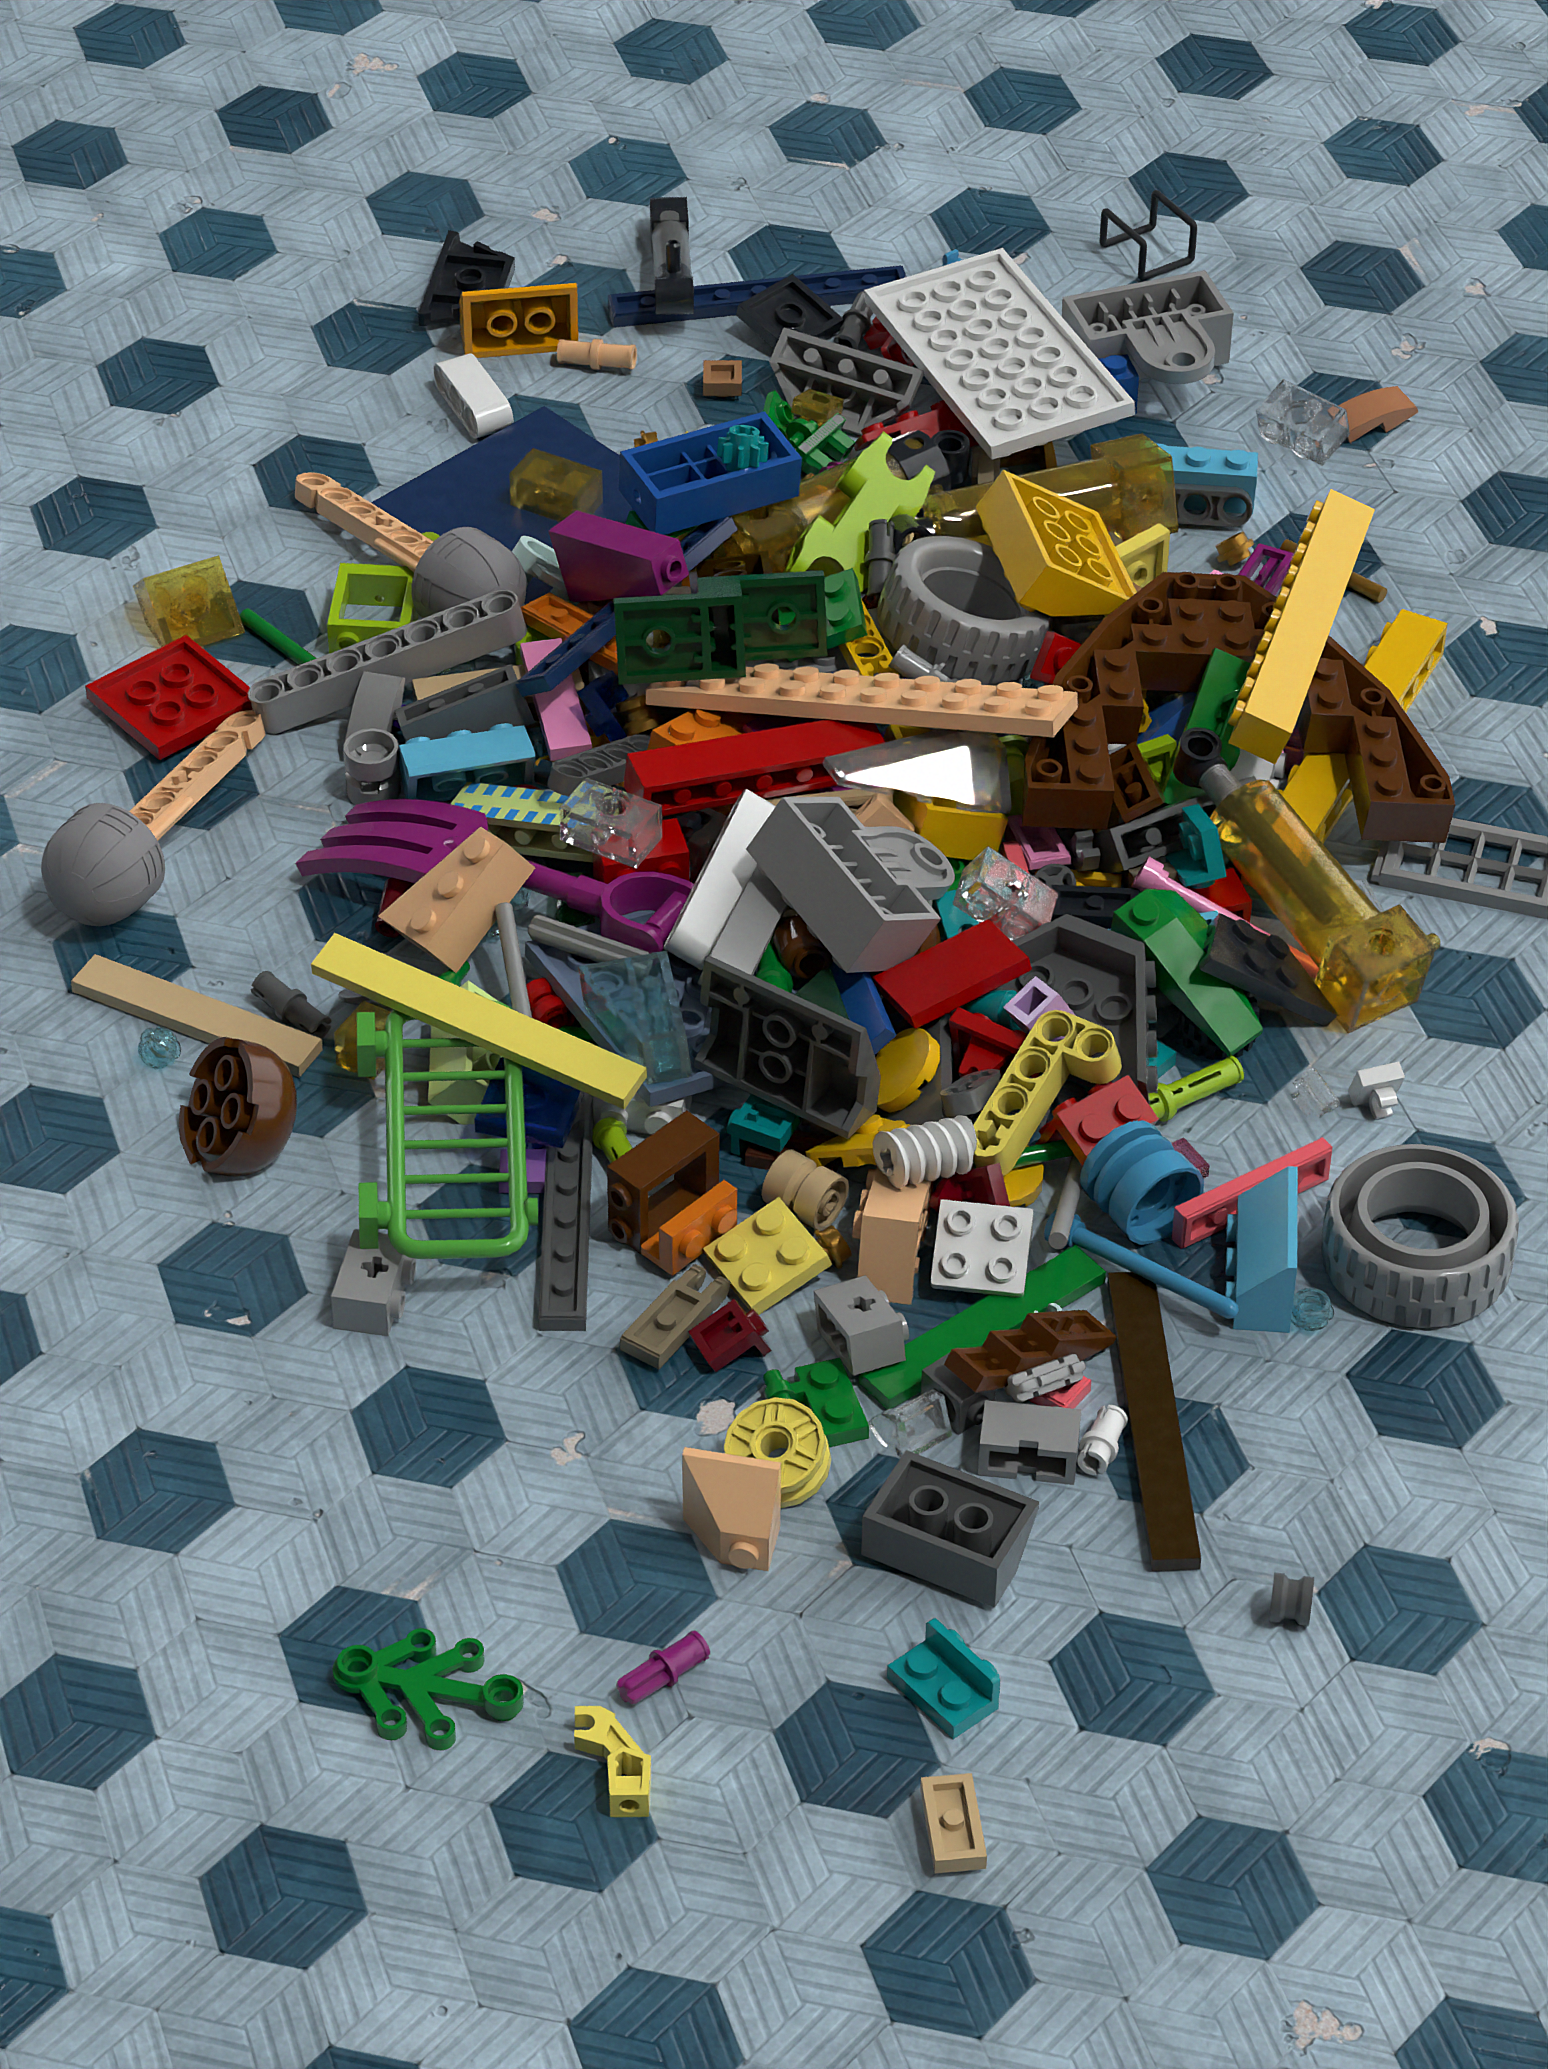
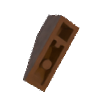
M1135 741L1109 754L1115 790L1113 798L1125 823L1164 803L1165 797L1159 783Z

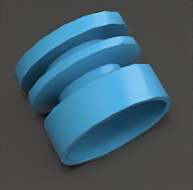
M1144 1120L1128 1122L1113 1129L1097 1143L1087 1156L1081 1169L1080 1185L1085 1194L1095 1201L1103 1212L1110 1215L1113 1223L1131 1241L1140 1245L1156 1243L1170 1236L1173 1228L1174 1207L1203 1194L1204 1179L1200 1171L1182 1153L1175 1151L1171 1142L1163 1137L1153 1124Z

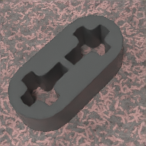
M987 1069L973 1072L961 1077L942 1090L940 1096L945 1116H966L983 1110L1001 1080L1000 1071L997 1069Z

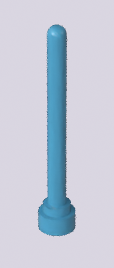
M1057 1209L1051 1214L1044 1230L1046 1241L1049 1239ZM1074 1215L1067 1244L1062 1249L1077 1245L1225 1318H1234L1238 1314L1239 1306L1235 1301L1087 1230L1085 1223L1081 1222L1080 1216Z

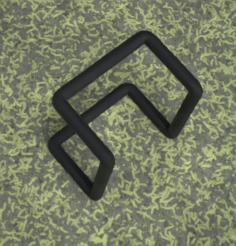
M1154 190L1151 194L1150 218L1147 225L1132 229L1110 209H1103L1101 212L1099 243L1102 247H1108L1130 238L1138 243L1140 246L1138 278L1144 281L1194 261L1197 224L1164 194ZM1159 200L1190 226L1188 256L1145 272L1147 243L1140 235L1155 228ZM1108 219L1125 233L1107 239Z

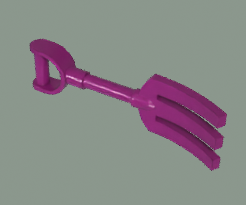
M391 799L356 804L345 815L349 823L348 825L331 828L320 839L324 848L307 851L295 864L302 877L322 873L353 872L377 874L416 883L479 827L488 831V822L485 813L436 801ZM531 861L528 862L535 869L522 885L523 888L566 902L569 908L600 918V934L602 937L648 952L652 958V964L662 956L664 951L663 943L667 940L694 886L688 880L654 871L626 874L606 884L583 875L577 878ZM639 910L656 911L644 925L622 916L623 914Z

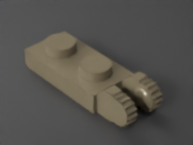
M693 1264L677 1281L673 1280L621 1335L620 1350L660 1369L691 1336L688 1331L705 1320L720 1306L721 1302L723 1303L727 1294H729L730 1281L717 1276L700 1293L698 1291L702 1287L707 1272H705L706 1269Z

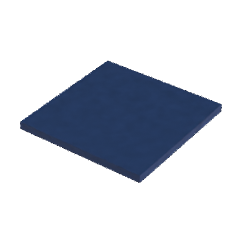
M545 406L371 502L421 534L434 532L441 536L456 528L472 527L491 536L511 551L521 536L532 537L553 548L548 531L576 510L623 524L626 523L629 511L633 510L618 490L620 455ZM533 577L526 588L524 604L526 605L551 592L553 587Z

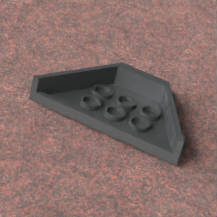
M1069 914L1044 923L1036 930L1012 941L1029 957L1032 970L994 990H1015L1018 993L1035 976L1062 997L1077 1017L1100 1025L1112 1033L1122 1065L1120 1073L1112 1080V1083L1129 1075L1150 1105V1093H1158L1157 1066H1149V1058H1157L1156 1030L1149 1031V1023L1157 1022L1155 995L1148 996V988H1156L1155 961H1146L1144 943ZM956 1009L950 1012V1018ZM1105 1052L1096 1053L1092 1055L1091 1058L1100 1057L1104 1055ZM1069 1074L1067 1078L1089 1088H1093L1096 1083H1091L1072 1074Z

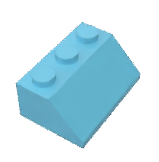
M1140 444L1136 481L1238 487L1249 493L1252 499V508L1254 509L1258 453L1243 450L1206 449L1204 447L1190 448L1167 446L1164 444ZM1153 492L1145 497L1144 503L1162 504V508H1164L1167 500L1161 493ZM1191 495L1185 499L1183 505L1188 510L1204 511L1207 504L1203 497ZM1232 497L1226 500L1223 509L1228 513L1243 514L1246 510V504L1242 499Z
M508 723L498 724L489 728L488 731L472 733L469 730H459L450 733L447 738L430 740L428 737H416L408 740L403 745H399V769L405 799L436 802L453 800L467 782L509 787L521 784L532 785L535 752L524 725L513 727L512 724Z
M1288 1166L1238 1195L1236 1214H1227L1226 1242H1234V1248L1227 1247L1225 1275L1234 1276V1282L1226 1281L1225 1297L1235 1301L1239 1306V1312L1233 1318V1329L1290 1333L1297 1275L1298 1167Z

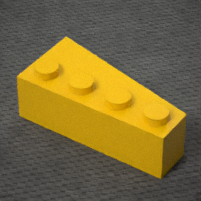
M888 724L883 738L887 745L884 767L894 780L890 784L893 805L915 826L914 832L936 846L945 857L995 862L1008 822L1006 815L1002 811H992L989 807L991 798L984 790L975 791L969 784L971 775L964 767L951 763L953 755L930 728Z

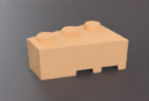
M479 827L378 917L409 942L457 973L497 920L495 906L504 902L510 903L535 867L506 842L484 828Z
M877 1166V1169L868 1170L866 1190H862L859 1210H856L854 1216L852 1237L860 1239L857 1278L866 1275L878 1291L883 1290L889 1302L911 1305L914 1290V1273H918L920 1258L916 1256L920 1242L925 1240L931 1210L929 1201L933 1194L934 1181L923 1179L920 1184L914 1185L907 1182L904 1187L896 1188L889 1182L887 1175L880 1171Z

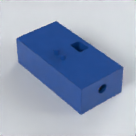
M764 411L620 451L618 490L649 531L665 535L798 497L802 457ZM732 426H753L759 429V436H764V442L769 443L767 462H759V467L757 468L752 466L730 472L726 469V463H721L722 457L717 456L718 438L727 437V432H729V428Z

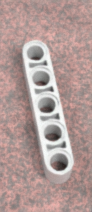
M748 789L743 790L728 815L663 949L703 970L704 960L711 955L757 866L756 861L747 852L746 848L774 810L775 805Z

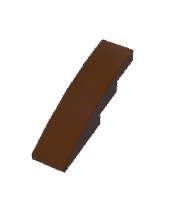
M1087 1310L1028 1313L1020 1329L990 1331L982 1347L951 1349L944 1365L974 1392L1001 1389L1008 1386V1377L1013 1374L1026 1371L1052 1360H1057L1069 1354H1076L1079 1361H1082L1113 1345L1117 1336Z

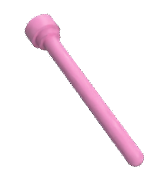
M1149 856L1143 863L1131 886L1140 892H1143L1145 889L1176 891L1198 913L1218 910V913L1236 921L1242 919L1169 878V872L1163 869L1164 864ZM1249 923L1254 929H1256V930H1258V931H1260V932H1262V933H1265V934H1267V935H1269V936L1271 935V934H1269V933L1263 931L1262 929L1256 927L1255 925ZM1288 945L1310 977L1319 978L1323 975L1324 966L1322 963Z

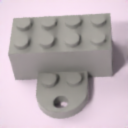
M1205 270L1065 296L1062 299V318L1098 359L1106 358L1110 355L1128 354L1139 375V381L1152 378L1168 384H1188L1205 378L1214 366L1229 363L1234 312Z
M782 797L746 848L747 852L756 861L758 870L764 876L770 878L782 893L781 896L784 902L796 910L807 924L808 931L823 943L832 954L834 963L846 971V973L886 971L913 957L941 919L926 900H935L943 897L955 879L953 867L948 859L927 839L913 831L896 826L864 827L840 797Z

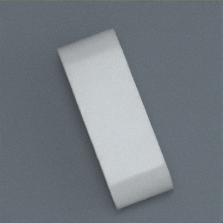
M472 353L434 363L433 374L440 394L474 439L494 434L514 423L512 409L507 398Z

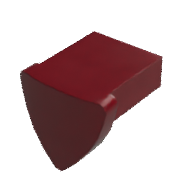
M1000 1163L972 1169L963 1175L955 1171L952 1177H944L930 1198V1206L938 1213L941 1200L1010 1206Z

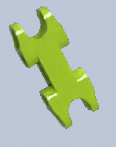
M883 431L868 448L863 450L846 467L836 482L835 487L850 499L834 523L831 524L818 514L792 547L783 573L823 570L824 576L828 577L829 575L853 568L858 578L860 593L868 588L869 570L865 567V555L869 551V523L876 519H886L888 522L892 517L899 514H908L915 518L926 501L935 471L925 465L911 480H902L894 476L886 464V453L892 444L893 438Z

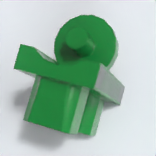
M836 413L819 429L815 421L811 420L808 422L801 418L794 419L787 426L788 441L802 457L801 473L803 471L806 474L813 473L818 479L820 469L833 461L824 454L825 452L838 462H843L851 454L856 442L841 431L846 419L839 413Z

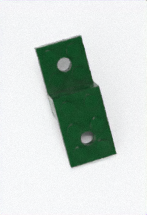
M823 570L697 578L698 593L614 598L619 685L746 677L745 661L828 656ZM785 606L793 609L795 612L793 621L787 625L776 624L771 616L778 607ZM655 630H664L671 636L669 644L659 649L651 647L646 639Z

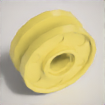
M774 1397L753 1403L736 1416L727 1430L724 1443L725 1454L781 1462V1508L801 1504L816 1494L829 1474L832 1458L822 1424L810 1408L793 1399ZM775 1449H787L780 1457H768Z

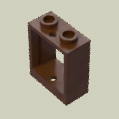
M686 1110L607 1166L608 1231L618 1242L626 1243L641 1254V1245L658 1233L659 1227L719 1184V1133ZM674 1174V1180L648 1197L650 1190Z

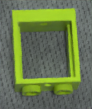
M340 563L327 622L329 654L417 621L419 614L412 600L414 572L407 566ZM347 604L402 607L400 622L344 619Z

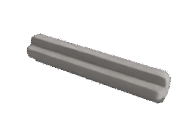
M542 915L534 916L528 927V934L532 940L638 977L646 976L652 964V958L646 951Z

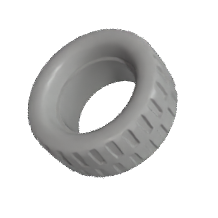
M952 536L925 537L905 545L895 556L877 607V618L886 638L897 650L904 644L910 651L920 656L932 666L936 663L940 665L942 662L946 664L941 672L946 677L958 680L976 679L981 682V685H998L1004 682H1014L1027 675L1034 667L1054 616H1049L1037 610L1030 612L1016 602L1014 598L1015 593L1010 582L1004 576V569L999 558L993 552V547L977 541Z
M1423 1144L1395 1145L1378 1149L1348 1165L1340 1176L1336 1178L1331 1187L1322 1227L1321 1254L1323 1256V1265L1332 1284L1340 1294L1355 1307L1372 1317L1392 1324L1416 1328L1444 1327L1464 1322L1492 1306L1497 1301L1499 1295L1504 1292L1509 1282L1515 1259L1519 1229L1516 1204L1508 1188L1495 1173L1479 1161L1460 1152L1444 1147ZM1394 1213H1426L1452 1222L1469 1236L1449 1247L1418 1249L1402 1245L1386 1237L1376 1228L1372 1221Z

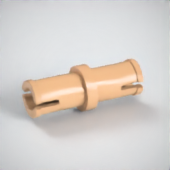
M560 339L557 347V361L559 364L590 365L591 369L600 370L602 366L633 370L637 361V348L633 344H607L602 339H593L592 342Z

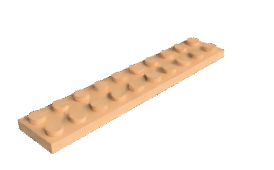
M769 663L759 664L755 667H746V677L651 683L645 689L646 705L1043 737H1054L1078 708L1077 692L1063 691V688L1057 685H1046L1038 689L1022 688V685L1016 682H1004L997 686L981 685V682L976 679H962L956 683L940 682V678L936 676H921L915 680L900 679L899 675L895 673L861 676L855 670H839L835 673H822L815 667L783 670L779 669L778 665Z

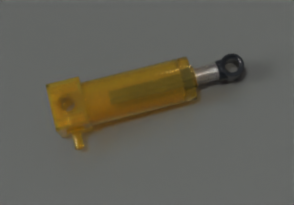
M1201 727L1190 728L1183 732L1173 763L1175 778L1186 786L1203 789L1217 805L1210 819L1218 828L1223 853L1319 967L1315 984L1336 1010L1338 1016L1335 1019L1349 1034L1417 1002L1434 953L1440 948V938L1435 933L1426 935L1400 904L1380 912L1269 780L1259 779L1241 786L1227 769L1228 764L1220 755L1222 742L1217 734Z

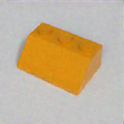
M577 283L461 293L459 300L460 331L464 355L472 353L476 358L557 352L560 339L579 341Z

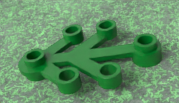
M424 1628L415 1629L405 1639L376 1652L364 1645L349 1646L340 1652L332 1668L333 1679L339 1688L350 1693H360L376 1716L378 1735L385 1740L400 1739L407 1732L406 1712L401 1707L392 1705L382 1687L400 1690L425 1726L426 1743L434 1750L441 1751L452 1747L456 1741V1730L454 1721L441 1713L431 1697L484 1707L485 1711L498 1721L513 1719L522 1710L524 1705L522 1683L514 1676L507 1674L495 1675L487 1680L484 1686L441 1677L456 1669L466 1673L476 1672L481 1669L485 1661L484 1646L477 1639L465 1638L457 1642L454 1648L435 1656V1635L430 1630ZM420 1643L427 1644V1646L423 1648L415 1647V1645ZM466 1653L476 1654L474 1657L470 1658L462 1656ZM408 1658L419 1663L406 1670L392 1667ZM390 1720L398 1721L395 1725L384 1724ZM439 1730H444L447 1732L444 1735L433 1734L434 1732Z

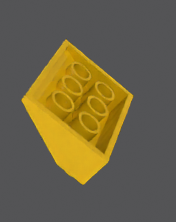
M1005 470L1000 473L976 505L978 514L983 522L982 527L993 544V552L999 558L1004 569V576L1010 582L1015 593L1014 598L1024 609L1030 612L1037 610L1049 616L1109 615L1137 593L1097 511Z

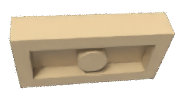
M972 1773L921 1777L920 1792L935 1874L986 1869L987 1853Z

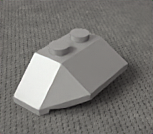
M783 328L769 361L794 416L824 424L836 413H839L846 419L842 431L862 436L861 430L865 427L882 422L884 425L909 409L924 376V371L787 328Z

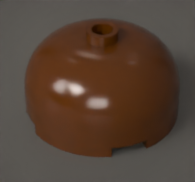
M221 1037L214 1040L201 1052L189 1073L190 1076L196 1079L191 1091L189 1105H180V1141L191 1165L200 1161L203 1170L208 1173L224 1176L250 1175L259 1172L271 1164L282 1152L290 1138L297 1112L295 1083L285 1062L266 1046L230 1037ZM196 1138L198 1148L202 1153L221 1157L212 1162L204 1158L197 1149Z

